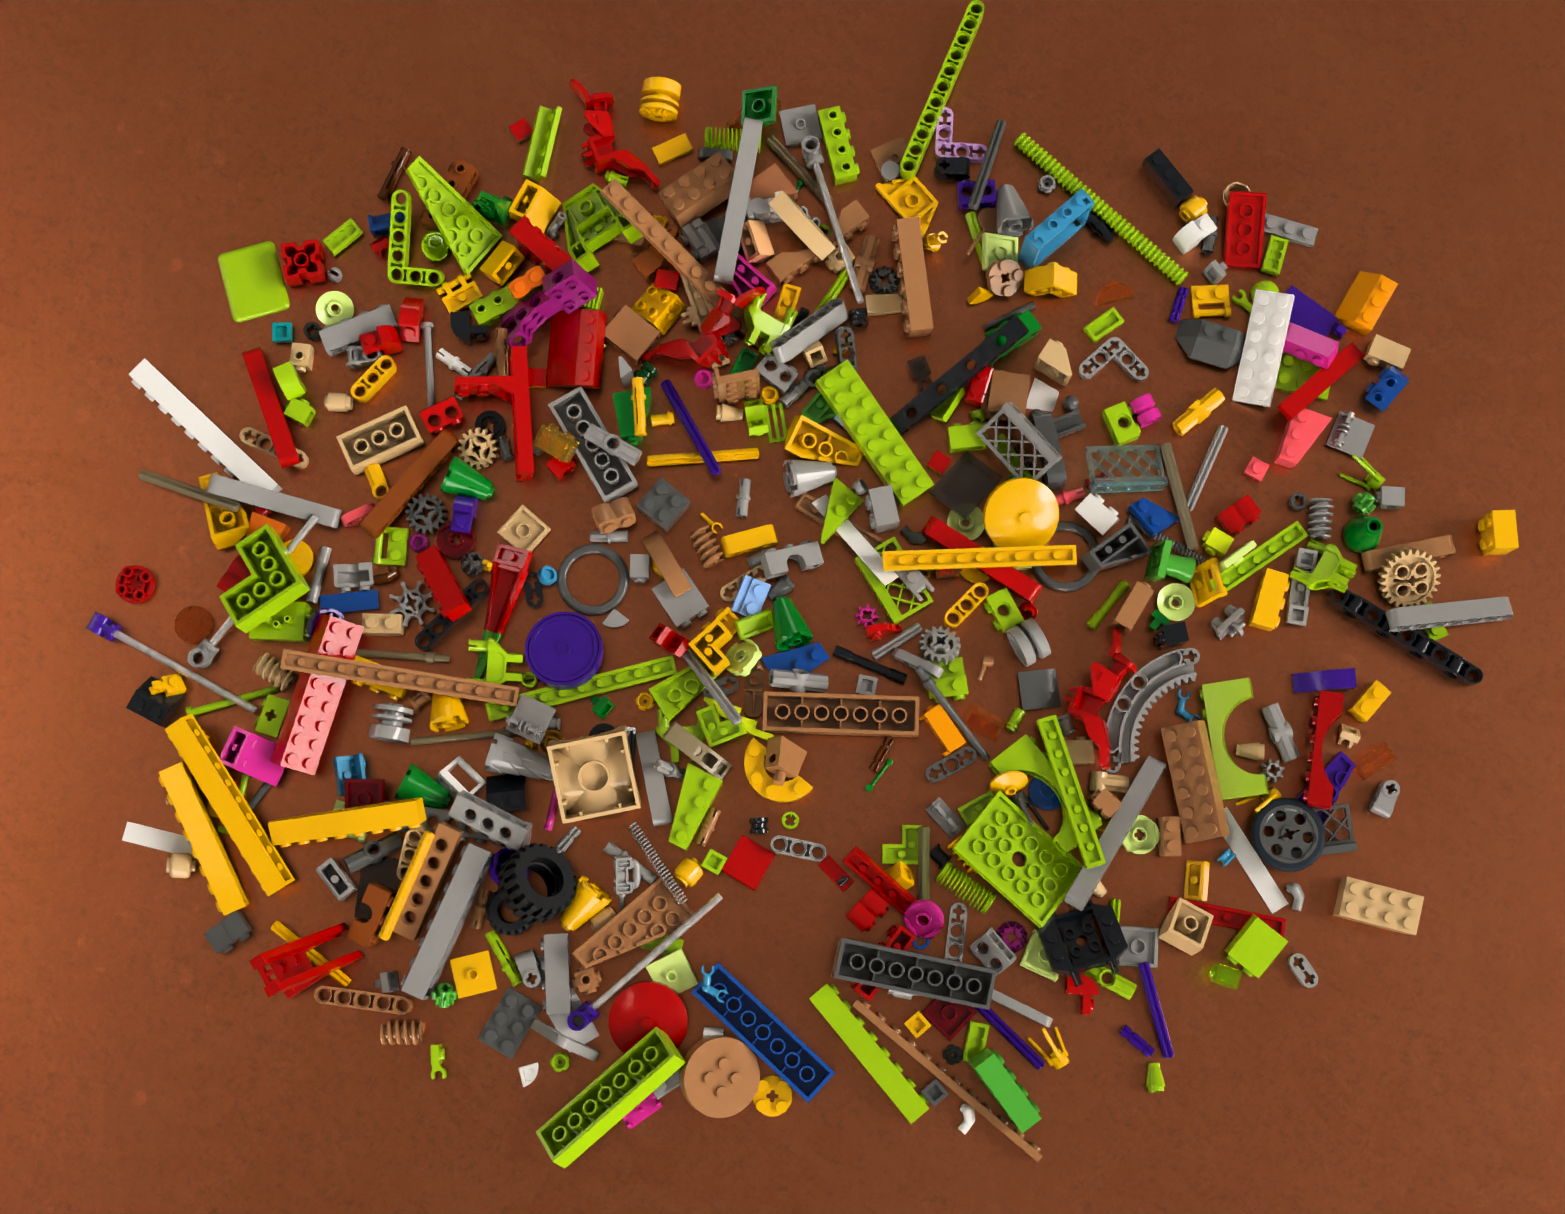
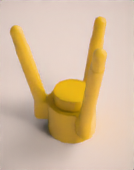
M1271 787L1268 790L1269 794L1261 797L1263 802L1255 808V812L1261 810L1272 800L1282 798L1281 793L1275 787ZM1260 796L1244 798L1236 802V806L1244 804Z
M1054 1027V1031L1060 1046L1058 1049L1046 1029L1042 1028V1032L1053 1050L1050 1053L1051 1058L1030 1037L1027 1038V1041L1047 1060L1050 1066L1054 1065L1056 1069H1060L1070 1062L1067 1057L1069 1054L1064 1047L1057 1027Z

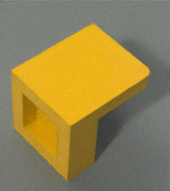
M899 861L884 870L905 890L914 886V869Z

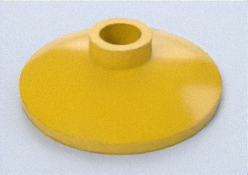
M1021 771L1003 772L991 780L990 790L994 794L1000 790L1005 796L1016 794L1027 786L1028 777Z

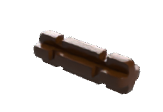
M885 737L883 746H880L874 757V762L872 761L869 766L871 771L879 772L880 765L883 764L890 752L889 749L895 743L892 738Z

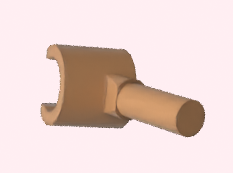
M986 655L983 657L981 670L977 677L978 680H982L987 666L993 667L994 656Z

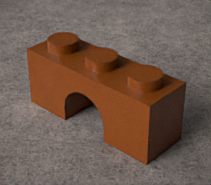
M378 882L369 883L361 902L370 906L372 917L369 921L364 918L355 919L347 938L367 948L376 945L380 940L378 937L397 891Z

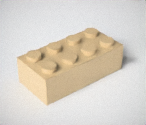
M406 405L336 436L349 467L355 475L365 472L364 469L369 465L382 464L425 444Z
M1341 877L1333 916L1405 935H1416L1424 896L1351 877Z

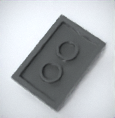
M508 987L479 1035L478 1040L512 1059L529 1032L534 1019L538 1017L543 1007Z

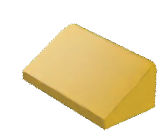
M1186 860L1183 899L1207 901L1209 862Z

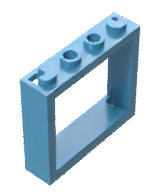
M1080 189L1025 236L1018 260L1027 270L1032 269L1033 266H1038L1085 226L1094 201L1083 189ZM1077 221L1080 225L1076 227L1073 222Z

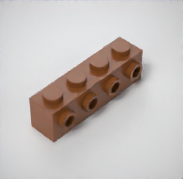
M457 158L455 162L450 164L448 174L443 179L465 199L479 176L477 167ZM424 209L420 217L423 227L429 230H439L428 209Z

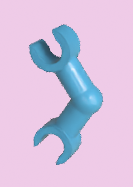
M1179 689L1176 693L1179 699L1176 713L1188 720V722H1192V718L1202 720L1199 715H1192L1185 710L1186 700L1190 697V691H1187L1186 697H1182L1181 689Z
M703 965L701 968L703 974L702 991L716 997L717 1001L724 1003L723 1000L719 999V994L721 992L728 994V992L710 986L714 967L712 965L711 972L706 974Z

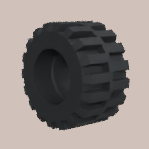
M497 889L496 892L491 894V898L487 901L488 906L485 909L487 912L486 918L489 920L490 926L498 933L504 935H519L524 931L526 932L534 924L531 920L526 922L520 917L515 922H507L502 918L501 906L505 901H502L500 897L501 890Z

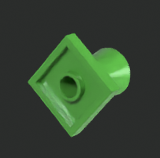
M1162 540L1151 547L1153 553L1149 555L1144 581L1153 583L1164 579L1166 574L1184 583H1189L1195 571L1196 560L1192 557L1170 554L1173 541Z

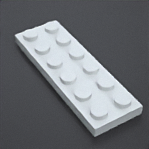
M1256 289L1232 401L1271 407L1295 298L1294 295Z

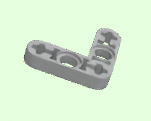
M1118 337L1109 338L1084 360L1078 368L1080 378L1088 380L1113 359L1135 382H1143L1149 375L1147 366ZM1111 343H1117V349L1114 348L1108 353L1107 350L1110 348ZM1103 354L1106 360L1103 363H1099L1096 361L1095 356ZM1129 355L1132 358V363H1123L1122 356ZM1093 363L1094 366L1091 368L1090 374L1088 372L1084 374L1083 367L1088 368ZM1134 363H1136L1137 365L1135 366V368L1133 367V369L1130 370L1129 368H1131L1134 365ZM1137 370H1143V377L1141 375L1136 376Z
M534 1019L530 1027L554 1044L594 1062L600 1054L594 1048L563 1035L538 1019Z

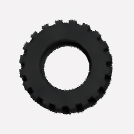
M531 843L520 848L502 864L498 873V880L500 881L498 883V890H501L500 897L502 901L506 902L505 906L508 910L511 909L516 917L521 916L522 920L526 922L531 920L532 923H544L560 914L572 903V899H574L576 894L574 890L576 888V881H574L576 877L575 872L571 870L570 867L572 865L569 861L565 860V856L562 853H558L554 847L548 848L546 844L541 843L538 845L537 843ZM527 870H532L542 877L547 887V897L538 894L532 889L527 879Z

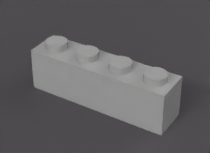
M382 304L377 306L375 310L361 312L352 319L345 318L336 325H327L323 327V330L319 331L326 352L331 357L346 351L345 348L347 346H360L359 335L376 331L377 326L390 325L395 327L397 331L400 330V327L390 304Z
M569 933L544 934V939H540L541 951H544V959H541V969L545 971V979H542V990L546 991V999H543V1011H547V1015L571 1014L572 992Z

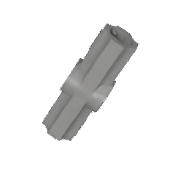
M591 424L585 433V440L604 449L609 455H614L632 466H635L640 459L641 450L621 440L617 435L610 434L594 424ZM612 441L618 443L617 447L613 449L609 448L608 444Z
M796 668L792 669V671L772 669L768 677L770 686L788 688L791 691L800 693L805 692V690L825 692L829 685L827 675L809 673L806 670Z
M1275 703L1262 708L1265 720L1269 726V736L1272 742L1276 744L1283 763L1300 757L1293 740V730L1290 724L1285 721L1279 704Z

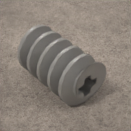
M1310 499L1309 503L1312 506L1309 507L1311 514L1308 515V518L1311 521L1308 522V527L1310 528L1307 530L1310 538H1332L1331 535L1326 534V532L1332 531V528L1327 526V524L1333 523L1332 520L1327 519V517L1333 516V513L1328 512V509L1334 508L1333 505L1328 504L1332 501L1331 499Z

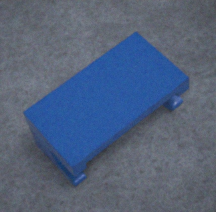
M400 212L397 215V220L402 223L405 220V215ZM391 213L378 216L367 215L373 237L390 234Z

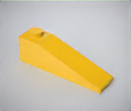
M803 415L794 416L786 433L784 449L800 458L858 466L863 457L862 452L855 443Z
M211 474L198 477L201 489L207 490ZM204 502L211 539L217 550L234 546L250 530L247 514L242 507L239 508L238 512H233Z

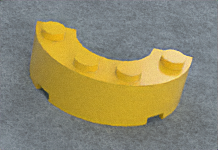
M752 738L745 752L744 768L748 782L755 792L769 801L788 803L805 797L813 790V787L799 775L792 780L784 782L783 786L773 784V778L768 775L764 767L767 748L755 738Z

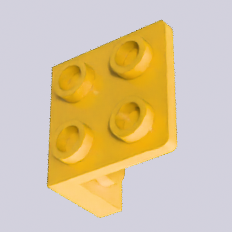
M652 283L631 309L644 320L650 322L664 336L687 307L676 294L669 290L655 288L654 283Z

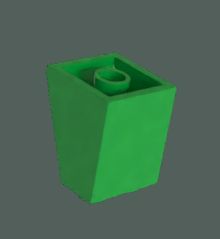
M650 387L644 388V394L646 395V425L653 402ZM632 390L612 393L621 440L636 447L639 443H642L643 436L634 435Z

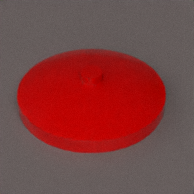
M656 981L637 982L625 988L613 1002L609 1013V1031L614 1043L624 1054L655 1027L668 1034L678 1049L685 1038L688 1028L687 1009L678 993L669 986Z

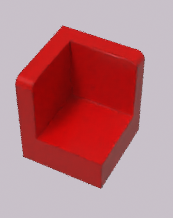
M657 269L654 287L669 290L677 295L680 273Z

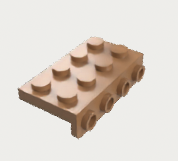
M718 366L714 367V373H711L714 399H718L720 405L722 403L733 405L737 404L739 400H755L760 396L758 368L720 376Z

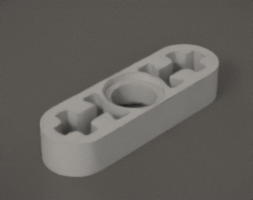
M897 647L891 655L893 659L911 668L916 669L918 666H921L927 675L939 679L944 671L941 667Z

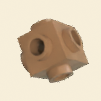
M583 967L577 968L578 972L574 973L575 978H572L575 990L579 989L580 993L585 991V995L596 992V987L601 986L600 982L602 981L599 970H595V967L587 969ZM584 976H588L590 978V982L588 984H585L583 982Z

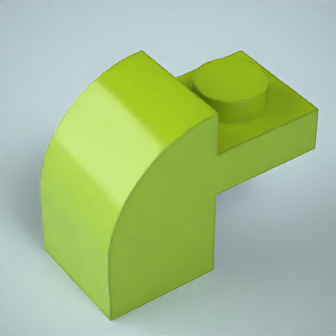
M290 361L273 368L277 381L288 401L294 398L298 399L307 392L305 385L300 380L294 365Z
M762 398L744 401L749 436H761L764 433H768Z

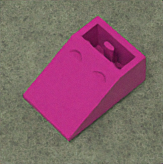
M236 726L233 727L219 756L224 765L275 787L285 769L283 766L270 762L276 743Z

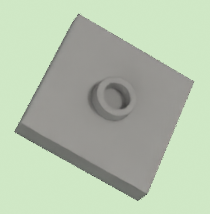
M815 104L779 111L786 148L801 145L802 139L809 135L815 136L819 141H822Z
M1120 926L1128 948L1117 960V965L1138 967L1139 963L1147 961L1151 968H1157L1159 928Z

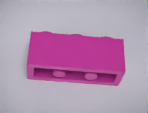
M1289 322L1283 352L1310 362L1315 366L1328 369L1338 353L1339 342Z

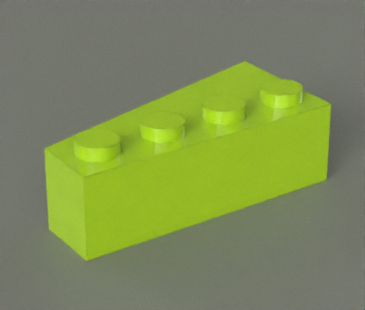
M690 763L687 764L669 837L670 843L685 851L691 845L723 784V780Z

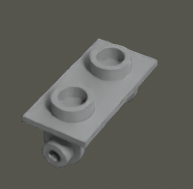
M940 797L925 809L951 839L966 826Z

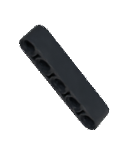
M480 578L475 579L463 590L465 597L471 598L470 606L472 610L454 622L448 619V617L444 618L440 612L415 637V645L423 652L433 650L489 595L490 587L487 582ZM478 585H485V590L483 592H476V587ZM439 624L443 625L442 632L435 633V627ZM429 638V644L426 647H421V640Z

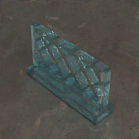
M1159 444L1089 446L1085 448L1091 483L1089 485L1090 493L1163 491L1168 484V478L1164 475ZM1147 450H1155L1156 457L1152 460L1144 453ZM1115 451L1121 456L1117 462L1108 455L1110 452ZM1128 451H1134L1139 457L1134 461L1126 454ZM1091 452H1098L1103 458L1097 462L1092 458ZM1141 457L1150 464L1146 469L1137 463ZM1122 458L1132 464L1128 470L1119 464ZM1104 459L1113 464L1110 470H1107L1100 464ZM1133 466L1142 472L1140 476H1134L1129 472ZM1153 466L1158 470L1159 476H1153L1147 470ZM1116 467L1124 474L1122 477H1116L1111 471ZM1099 468L1106 475L1103 478H1095L1094 470Z

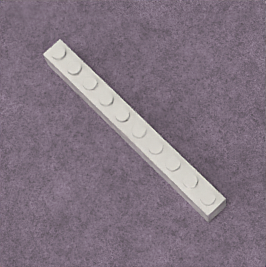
M145 358L129 373L133 378L131 382L139 390L143 388L146 391L144 395L152 402L156 400L159 403L157 407L165 415L169 412L173 416L171 420L178 427L182 425L186 428L184 433L192 440L196 438L199 441L197 445L205 453L209 450L213 454L211 458L218 465L220 463L225 465L224 471L231 477L235 475L241 482L276 492L282 490L267 473Z

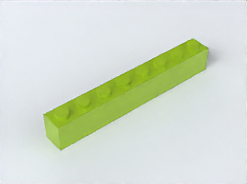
M826 983L809 997L810 1001L912 1124L930 1109L926 1105L929 1101L922 1093L917 1094L914 1090L916 1085L909 1077L907 1079L903 1077L901 1072L904 1070L897 1062L892 1063L888 1057L891 1054L884 1046L880 1048L876 1044L878 1039L870 1030L867 1033L863 1028V1025H865L864 1021L859 1015L854 1017L850 1012L852 1007L846 999L840 1000L837 996L840 993L833 984L829 986Z

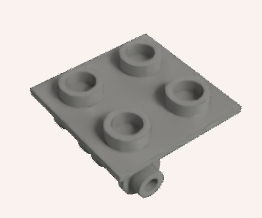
M1339 411L1326 445L1349 455L1355 454L1358 458L1362 459L1375 425L1354 417L1352 411H1347L1346 413Z
M522 694L512 716L508 715L505 722L508 724L505 729L540 745L557 709Z

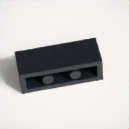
M1160 148L1144 159L1141 168L1175 209L1191 197L1194 190Z

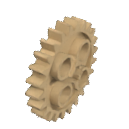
M1406 547L1405 553L1399 549L1397 556L1393 553L1391 554L1392 560L1385 559L1388 564L1387 566L1381 565L1384 572L1378 573L1382 579L1377 580V582L1382 585L1379 587V590L1383 592L1382 596L1387 598L1386 601L1390 604L1393 603L1395 607L1399 605L1400 607L1413 606L1414 604L1417 606L1420 605V601L1427 603V596L1433 598L1432 591H1438L1434 586L1440 584L1436 580V578L1441 577V574L1436 572L1440 567L1435 565L1437 561L1429 553L1426 554L1424 550L1421 549L1419 551L1415 547L1411 551V549ZM1421 565V568L1416 571L1417 566ZM1402 567V571L1397 574L1398 569ZM1421 583L1420 588L1416 589L1417 585ZM1403 585L1402 590L1397 592L1398 588Z

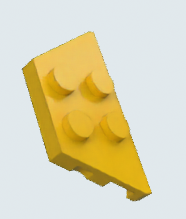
M916 176L912 180L895 179L885 184L877 183L875 189L901 218L919 216L923 239L939 202Z

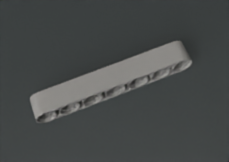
M211 473L206 492L305 520H309L314 514L319 518L317 523L333 528H338L343 511Z
M1508 597L1398 607L1385 612L1391 632L1502 621L1514 616Z

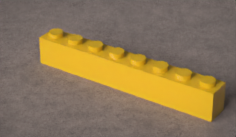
M183 761L160 771L159 782L168 792L166 795L168 802L175 807V817L179 823H182L185 829L183 830L185 839L191 842L193 847L191 852L194 858H198L201 864L199 866L200 872L203 877L206 876L209 882L207 884L209 892L216 897L217 902L215 904L218 911L222 912L225 916L247 906L250 903L186 763Z
M417 797L277 818L268 822L272 846L280 845V848L291 846L294 842H298V845L310 843V840L316 839V842H323L328 840V837L342 839L346 838L348 834H353V837L365 835V832L371 831L372 834L384 832L383 829L389 828L390 831L401 830L403 826H409V829L420 827L421 823L427 819L423 798Z

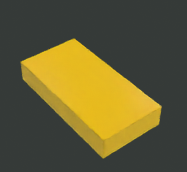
M684 133L653 147L652 151L659 166H662L692 152L693 148Z

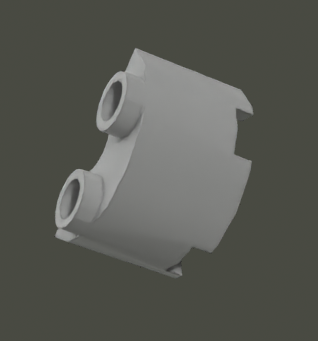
M372 562L333 565L334 586L336 589H339V593H349L354 589L369 591L370 586L374 585Z

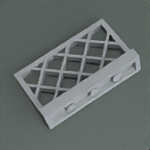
M1006 402L1002 409L976 433L1016 478L1023 477V470H1033V479L1038 480L1055 463H1058L1063 458L1013 402ZM1003 414L1009 418L1008 426H999V418ZM988 428H995V440H988L983 433ZM999 428L1008 429V440H998ZM1012 429L1020 430L1021 440H1011ZM998 442H1008L1007 454L998 451ZM1011 442L1021 443L1020 454H1011ZM1024 443H1031L1034 446V454H1024ZM1011 456H1020V468L1011 465ZM1024 456L1034 457L1033 468H1024ZM1037 457H1044L1049 463L1044 468H1037Z

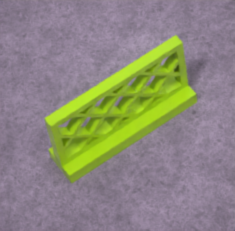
M895 537L874 548L881 557L882 552L878 551L882 548L885 551V547L892 542L897 549L896 551L902 550ZM859 556L855 558L856 565L893 624L897 625L905 618L934 602L926 588L919 592L923 593L927 598V601L922 604L914 602V595L912 601L900 599L902 590H909L904 586L903 582L902 585L890 582L887 584L886 589ZM890 585L901 588L899 598L890 596L888 593ZM899 602L911 604L909 612L902 615L898 609Z

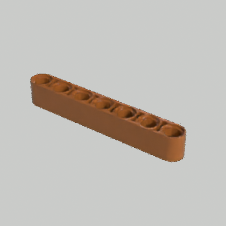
M444 429L363 519L360 527L377 539L460 445L459 439Z

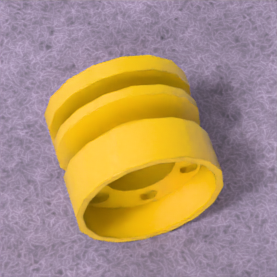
M665 77L646 78L643 80L642 95L644 97L641 98L639 113L653 121L671 122L676 120L679 108L677 102L680 100L681 85Z

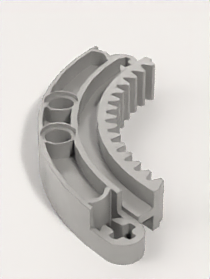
M1195 648L1177 649L1152 660L1129 678L1120 689L1110 706L1105 720L1111 744L1110 755L1116 752V757L1112 756L1111 758L1112 762L1116 763L1117 766L1113 770L1109 767L1105 772L1114 774L1120 770L1121 763H1132L1139 758V755L1134 754V752L1139 750L1138 747L1134 746L1139 743V740L1135 739V737L1140 736V733L1136 730L1142 728L1139 723L1145 721L1143 717L1148 715L1147 711L1152 708V705L1162 695L1171 691L1174 687L1177 688L1180 685H1185L1188 682L1190 684L1195 681L1197 674L1194 672L1193 665L1200 659V654ZM1190 652L1191 655H1195V658L1190 662V659H1183V656H1187ZM1135 678L1141 680V688L1134 685L1133 680ZM1118 700H1123L1126 703V709L1118 707Z

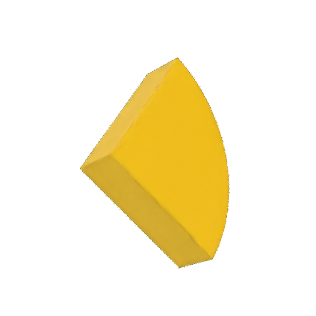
M978 287L967 298L969 304L982 303L991 298L993 293L989 289Z

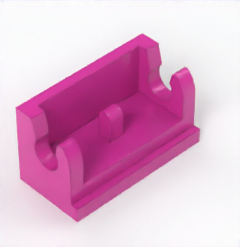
M652 1092L622 1119L625 1121L626 1126L632 1129L664 1105L660 1099L657 1100Z

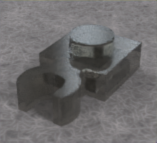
M925 355L907 361L912 379L919 380L918 389L923 391V382L928 383L929 386L932 384V380L927 377V375L931 374V370Z

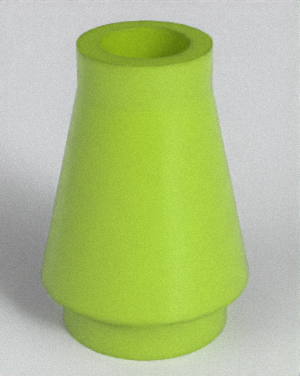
M1148 1063L1146 1080L1148 1092H1164L1166 1085L1160 1069V1063Z

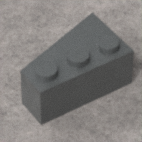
M1129 522L1080 558L1090 572L1093 573L1143 559L1152 554L1153 551L1132 522Z

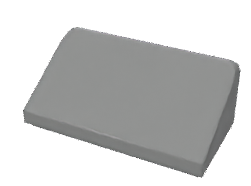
M619 356L620 379L623 388L632 383L631 378H634L632 368L625 359Z

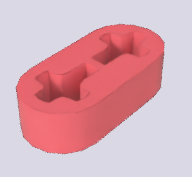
M374 503L365 504L341 516L344 527H350L363 521L375 507Z

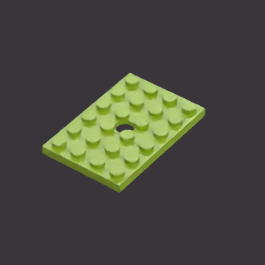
M1000 790L996 792L951 849L1039 928L1045 925L1064 900L1083 868V865L1070 853L1063 856L1051 842L1053 838L1033 821V824L1030 825L1024 812ZM1015 852H1020L1024 855L1025 864L1022 867L1016 866L1012 861V856Z

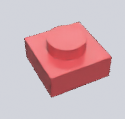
M1253 456L1243 474L1260 483L1270 465Z

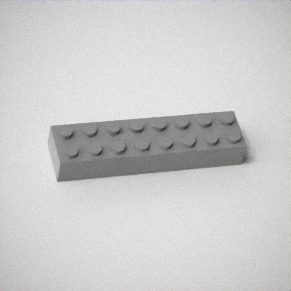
M471 843L463 847L460 853L462 859L459 864L454 866L452 875H454L451 883L447 882L443 890L445 896L436 905L435 911L437 913L435 918H431L426 927L429 931L426 937H422L418 944L420 950L417 956L414 955L409 964L411 970L409 974L404 975L401 981L403 986L401 991L421 1000L430 999L432 991L479 892V888L489 870V862L494 853Z

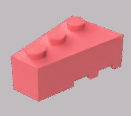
M1303 409L1291 421L1288 420L1274 463L1292 469L1301 460L1332 418Z

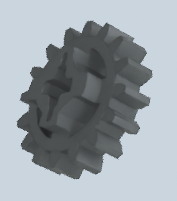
M429 493L426 494V497L419 494V499L413 497L414 503L407 504L410 510H405V513L410 516L406 518V521L411 522L409 524L411 528L416 527L415 531L417 533L422 530L424 535H426L427 531L434 534L433 529L439 530V525L445 524L443 518H448V515L443 513L447 510L446 506H442L444 502L438 500L436 495L431 498ZM427 502H430V503L435 504L436 507H435V506H432V507L429 506V505L427 504ZM428 510V517H424L425 511ZM417 521L424 522L426 526L418 524Z

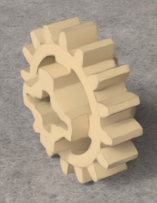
M477 427L475 430L473 428L469 429V433L465 432L462 434L465 439H459L462 446L458 447V450H462L459 457L464 456V462H470L471 467L476 465L477 469L482 468V465L486 468L489 466V463L495 462L493 457L499 456L495 451L500 449V447L495 446L498 439L493 440L494 433L487 434L488 429H483L481 432V428Z

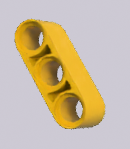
M388 355L379 357L353 384L351 395L358 403H367L396 373L397 366L393 359ZM385 363H391V366L388 369H383V365ZM373 376H378L376 382L370 383V379ZM365 390L363 396H357L358 391Z
M772 524L720 538L725 558L771 547L778 543Z
M981 582L974 584L946 612L943 618L945 627L950 629L957 628L985 600L989 592L986 584ZM976 588L982 589L984 596H976L974 590ZM968 602L971 609H962L961 603ZM954 615L957 618V622L952 624L948 621L947 617Z

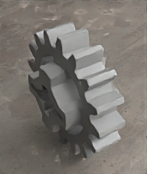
M941 625L939 629H936L934 626H932L931 631L926 629L925 634H921L918 645L920 647L919 653L924 654L923 659L929 658L931 663L936 661L937 666L940 665V662L947 665L948 660L954 662L961 648V644H959L960 638L955 637L956 632L950 633L949 627L943 630Z

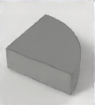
M613 609L602 624L609 628H617L626 625L629 619L616 609Z

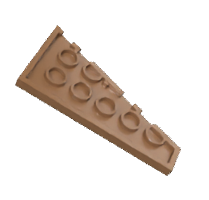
M659 878L575 950L572 955L584 969H587L673 933L694 912L685 902L677 904L673 894L666 887L667 885L664 884L665 881H662L663 878Z

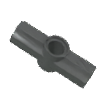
M395 831L377 841H368L363 848L343 857V861L348 871L352 874L369 864H379L383 857L401 849L403 841L399 833ZM371 851H378L376 854H370Z

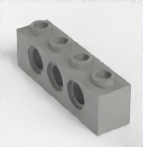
M465 790L457 794L448 814L453 817L454 821L465 823L473 831L482 832L488 835L489 839L500 841L508 849L517 851L524 845L533 826ZM469 809L474 810L476 817L470 815ZM486 818L493 821V826L487 823ZM504 827L510 830V835L504 832Z

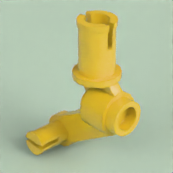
M944 231L928 234L922 240L923 248L932 252L938 251L941 244L947 242V234Z

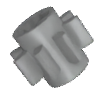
M1268 759V765H1260L1263 768V772L1259 774H1265L1267 781L1272 779V782L1276 783V777H1284L1281 772L1285 767H1280L1279 760L1272 763V760ZM1269 769H1275V773H1269Z

